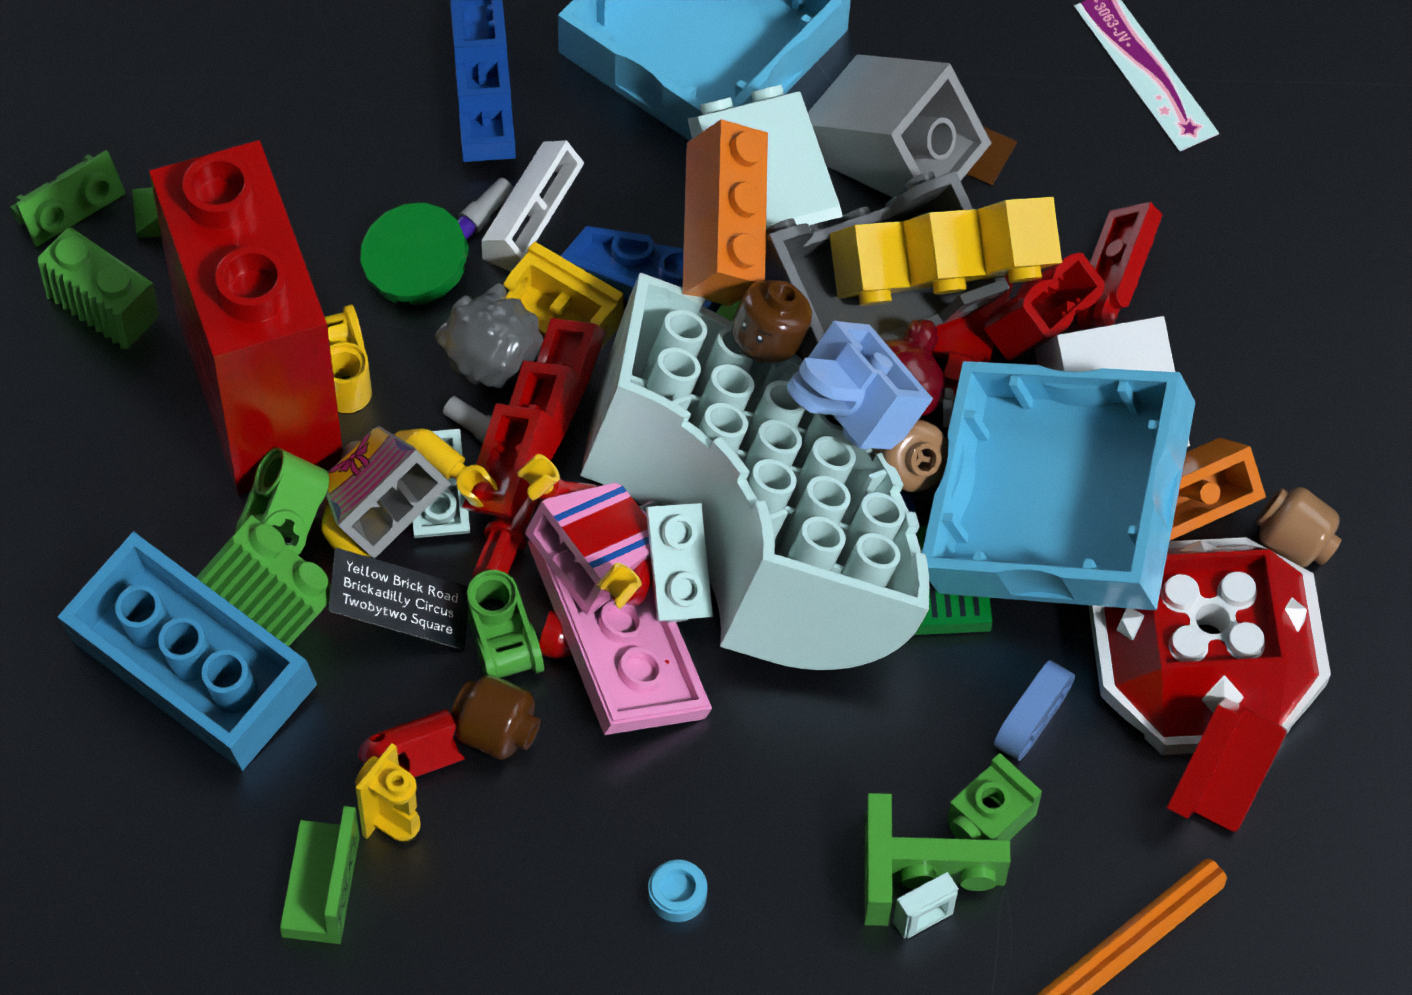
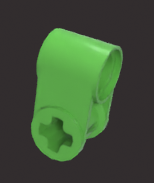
M272 448L265 454L256 469L254 484L242 515L237 522L235 533L252 515L261 524H268L277 529L283 538H291L292 541L290 543L285 542V544L299 555L306 544L307 535L318 507L328 490L329 474L327 470L281 448Z
M488 570L477 574L468 586L467 602L469 625L475 640L477 656L483 676L495 675L502 678L527 670H532L535 674L544 672L540 645L535 630L528 621L518 587L513 578L505 572L498 570ZM490 599H497L506 604L503 608L495 611L486 610L480 606L483 602Z

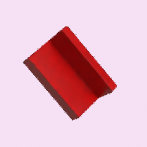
M1225 698L1217 705L1167 808L1187 819L1196 812L1231 831H1237L1241 827L1287 734L1286 728Z

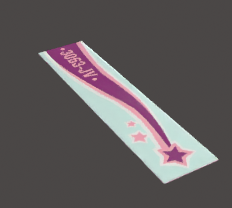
M1086 0L1074 5L1180 152L1220 134L1122 0Z

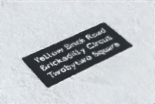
M340 548L335 549L328 608L330 612L455 648H465L468 586Z

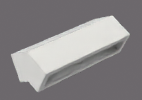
M567 140L549 141L541 144L481 241L483 260L512 271L517 263L526 255L531 244L537 241L584 165L582 159ZM554 171L557 172L556 178L542 199L539 194ZM526 215L531 216L530 220L528 221L527 225L518 237L517 241L514 243L512 238L517 232L520 225L522 224Z

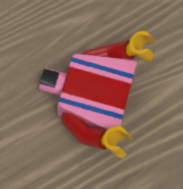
M536 454L516 472L519 477L525 479L530 484L527 489L530 499L537 500L539 498L542 500L525 532L527 537L564 584L585 615L593 613L612 598L615 600L614 605L618 609H621L625 604L631 606L641 604L653 583L646 507L663 505L654 500L638 506L624 486L617 483L597 487L594 484L563 481L560 479L555 465L544 455Z

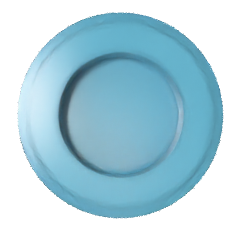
M685 860L664 862L653 871L649 879V903L653 911L665 920L684 922L694 918L702 911L707 899V881L703 872L696 865Z

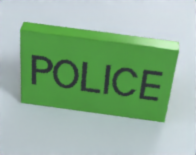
M344 806L341 825L300 820L280 926L283 938L341 944L360 837L356 807Z

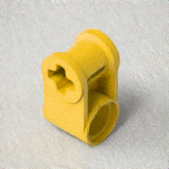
M352 304L344 306L342 313L325 317L328 327L338 412L344 414L354 413L363 409L369 403L372 396L368 356L364 348L358 317ZM342 377H351L349 379H340Z

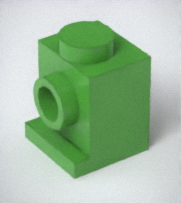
M999 753L992 759L991 765L950 802L947 822L956 839L1009 841L1036 816L1042 791ZM988 800L996 808H988L983 803Z

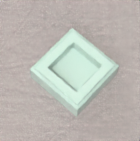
M948 872L897 899L893 923L903 938H910L953 914L959 888Z

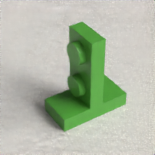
M868 793L865 811V925L888 926L892 907V882L902 883L907 888L916 889L948 872L955 884H961L964 889L971 891H986L995 886H1005L1011 863L1010 841L892 837V794Z

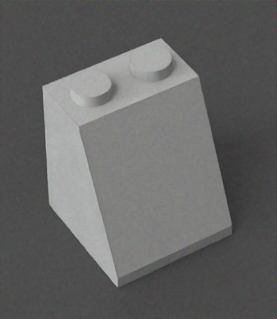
M857 54L808 112L826 166L893 198L906 192L904 184L907 181L926 172H934L937 178L956 171L961 181L991 145V141L950 63Z

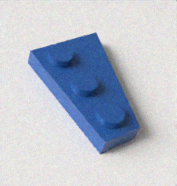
M586 226L561 255L562 258L624 293L623 300L625 301L629 300L639 273L683 288L684 246L683 248L654 244L650 235ZM705 300L703 307L716 312L722 304Z

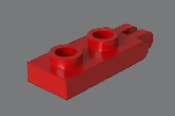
M1151 202L1109 211L1090 261L1091 265L1105 282V287L1100 298L1092 306L1078 313L1077 322L1082 330L1114 325L1120 308L1129 306L1163 216Z

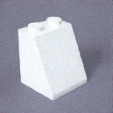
M1164 316L1056 335L1035 349L1038 365L1058 371L1083 372L1106 368L1175 372Z

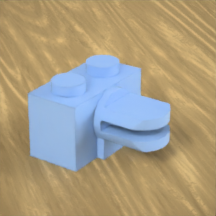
M833 321L809 357L803 360L799 366V371L787 383L789 394L800 406L810 413L834 415L843 426L842 432L844 436L855 446L866 450L870 448L892 449L905 439L933 400L930 394L869 324Z

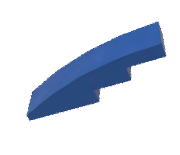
M450 0L463 162L516 159L502 0Z

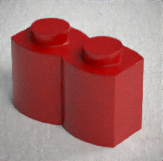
M1083 253L1071 254L1062 259V263L1053 265L1041 272L1042 278L1026 281L1020 287L1015 297L991 312L986 320L984 330L1007 360L1021 357L1056 335H1059L1069 327L1076 314L1092 306L1100 298L1105 282Z

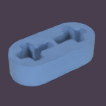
M1049 660L1039 671L1004 721L994 741V747L1015 760L1021 761L1066 698L1074 682L1075 674Z

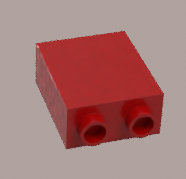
M260 140L149 170L177 319L237 494L242 495L251 492L256 469L265 454L272 448H281L325 470L333 468L341 460L343 448L327 322Z

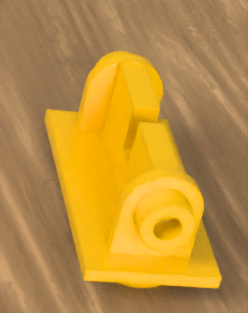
M391 743L380 758L373 756L364 764L355 781L362 836L368 839L372 832L378 828L395 840L407 841L415 837L420 830V818L418 812L415 811L417 808L415 794L417 787L413 775L399 766L397 746Z

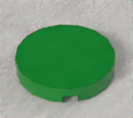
M428 203L403 204L385 212L370 226L361 244L360 262L371 287L385 300L397 303L396 300L402 302L409 301L411 305H420L443 297L460 281L465 271L463 266L466 262V254L468 257L469 246L458 220L444 208Z

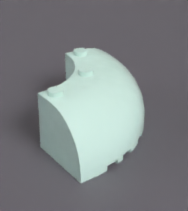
M639 273L605 368L591 420L580 476L603 485L611 483L624 486L633 500L641 505L654 500L660 502L663 506L702 504L709 582L714 591L720 613V647L776 664L811 670H836L861 666L881 659L899 649L915 634L929 610V571L926 554L921 553L916 536L920 527L915 512L908 511L900 494L903 482L895 467L886 462L882 453L876 454L874 448L866 450L852 444L842 432L843 426L834 415L810 413L791 397L787 390V383L799 371V366L803 362L800 357L794 354L785 361L761 363L752 360L745 355L735 342L731 331L732 322L718 313L703 307L705 298L682 294L683 288Z

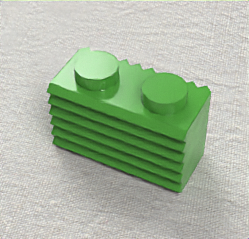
M67 228L38 257L47 299L54 298L55 304H62L63 310L70 309L71 315H78L80 321L86 320L88 327L95 326L96 332H103L104 338L111 337L112 344L119 343L121 349L129 348L157 320L160 314L157 311L159 307L156 305L157 300H155L156 295L154 294L153 282L73 228Z
M252 515L197 576L199 581L288 647L320 614L330 599L331 584L328 582L326 573L318 565L312 562H305L285 544L283 536L277 529L268 524H261Z

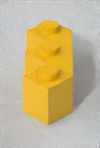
M1054 197L1004 200L980 209L930 212L902 222L859 224L829 233L837 297H858L859 306L892 302V293L933 287L934 294L967 290L966 282L1006 275H1008L1010 283L1037 280L1042 278L1041 269L1062 263Z

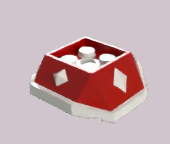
M1246 537L1169 541L1157 611L1088 605L1100 695L1126 721L1145 734L1144 738L1161 755L1194 753L1217 705L1225 698L1285 727L1288 733L1293 724L1327 685L1331 675L1314 573ZM1199 625H1211L1217 628L1220 633H1206L1200 629Z

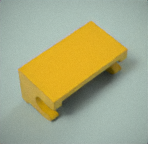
M535 241L528 248L526 255L508 275L503 285L510 290L506 295V299H520L526 310L538 317L539 332L543 337H545L550 318L594 323L606 331L601 346L602 349L619 328L623 317L624 293Z

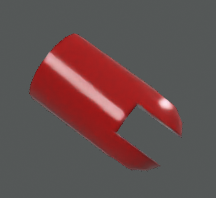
M447 708L376 733L363 741L357 753L358 759L366 763L373 756L380 758L391 743L397 746L399 766L412 774L414 778L462 761L464 756L460 754L454 741L453 735L456 726Z

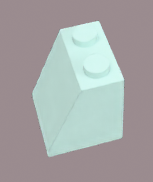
M781 84L751 92L753 103L733 107L732 99L729 97L701 104L702 115L687 119L692 139L720 119L768 132L766 229L790 218H794L797 225L802 223L812 225L843 217L800 91L784 95Z

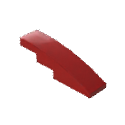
M550 318L537 362L523 360L509 405L496 403L476 465L483 467L497 484L498 489L496 491L487 482L477 483L471 492L484 506L480 508L474 507L465 498L462 506L464 509L508 518H514L529 497L527 489L530 484L525 479L519 477L516 472L536 454L544 455L550 461L553 458L589 383L603 344L606 331L594 323Z

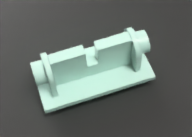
M702 504L646 507L657 621L670 623L687 621L694 618L713 617Z

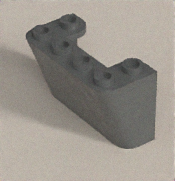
M932 171L920 174L904 184L906 192L887 201L884 209L871 213L869 207H861L841 217L839 224L827 228L824 227L823 222L812 225L808 223L797 225L795 219L790 218L766 229L765 280H779L791 283L808 299L813 311L811 325L799 348V352L804 359L809 357L833 321L869 324L883 341L902 339L908 324L913 319L931 320L935 326H939L990 305L1010 289L1005 277L1000 276L966 282L967 290L955 293L934 294L933 287L892 293V302L878 305L859 306L858 297H837L829 233L859 224L902 222L930 212L972 210L973 207L956 171L937 178Z

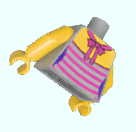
M379 426L373 428L361 441H353L346 445L341 453V460L328 472L329 486L326 493L328 500L325 502L322 518V534L334 551L336 548H340L363 556H371L375 559L451 485L448 479L455 478L457 480V488L472 506L479 508L484 505L471 492L472 488L477 483L487 482L497 491V484L483 467L479 465L465 466L463 464L465 458L431 430L424 428L400 430L393 435Z

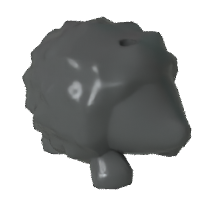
M500 283L494 285L483 296L473 299L469 296H463L454 304L451 315L435 335L437 343L449 357V365L453 368V372L464 375L474 385L485 384L488 387L492 386L497 389L513 386L517 382L523 360L537 362L539 350L543 343V337L538 327V317L526 310L520 299H506L505 287Z

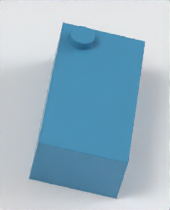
M134 531L57 616L73 643L241 771L248 766L317 685L307 660Z

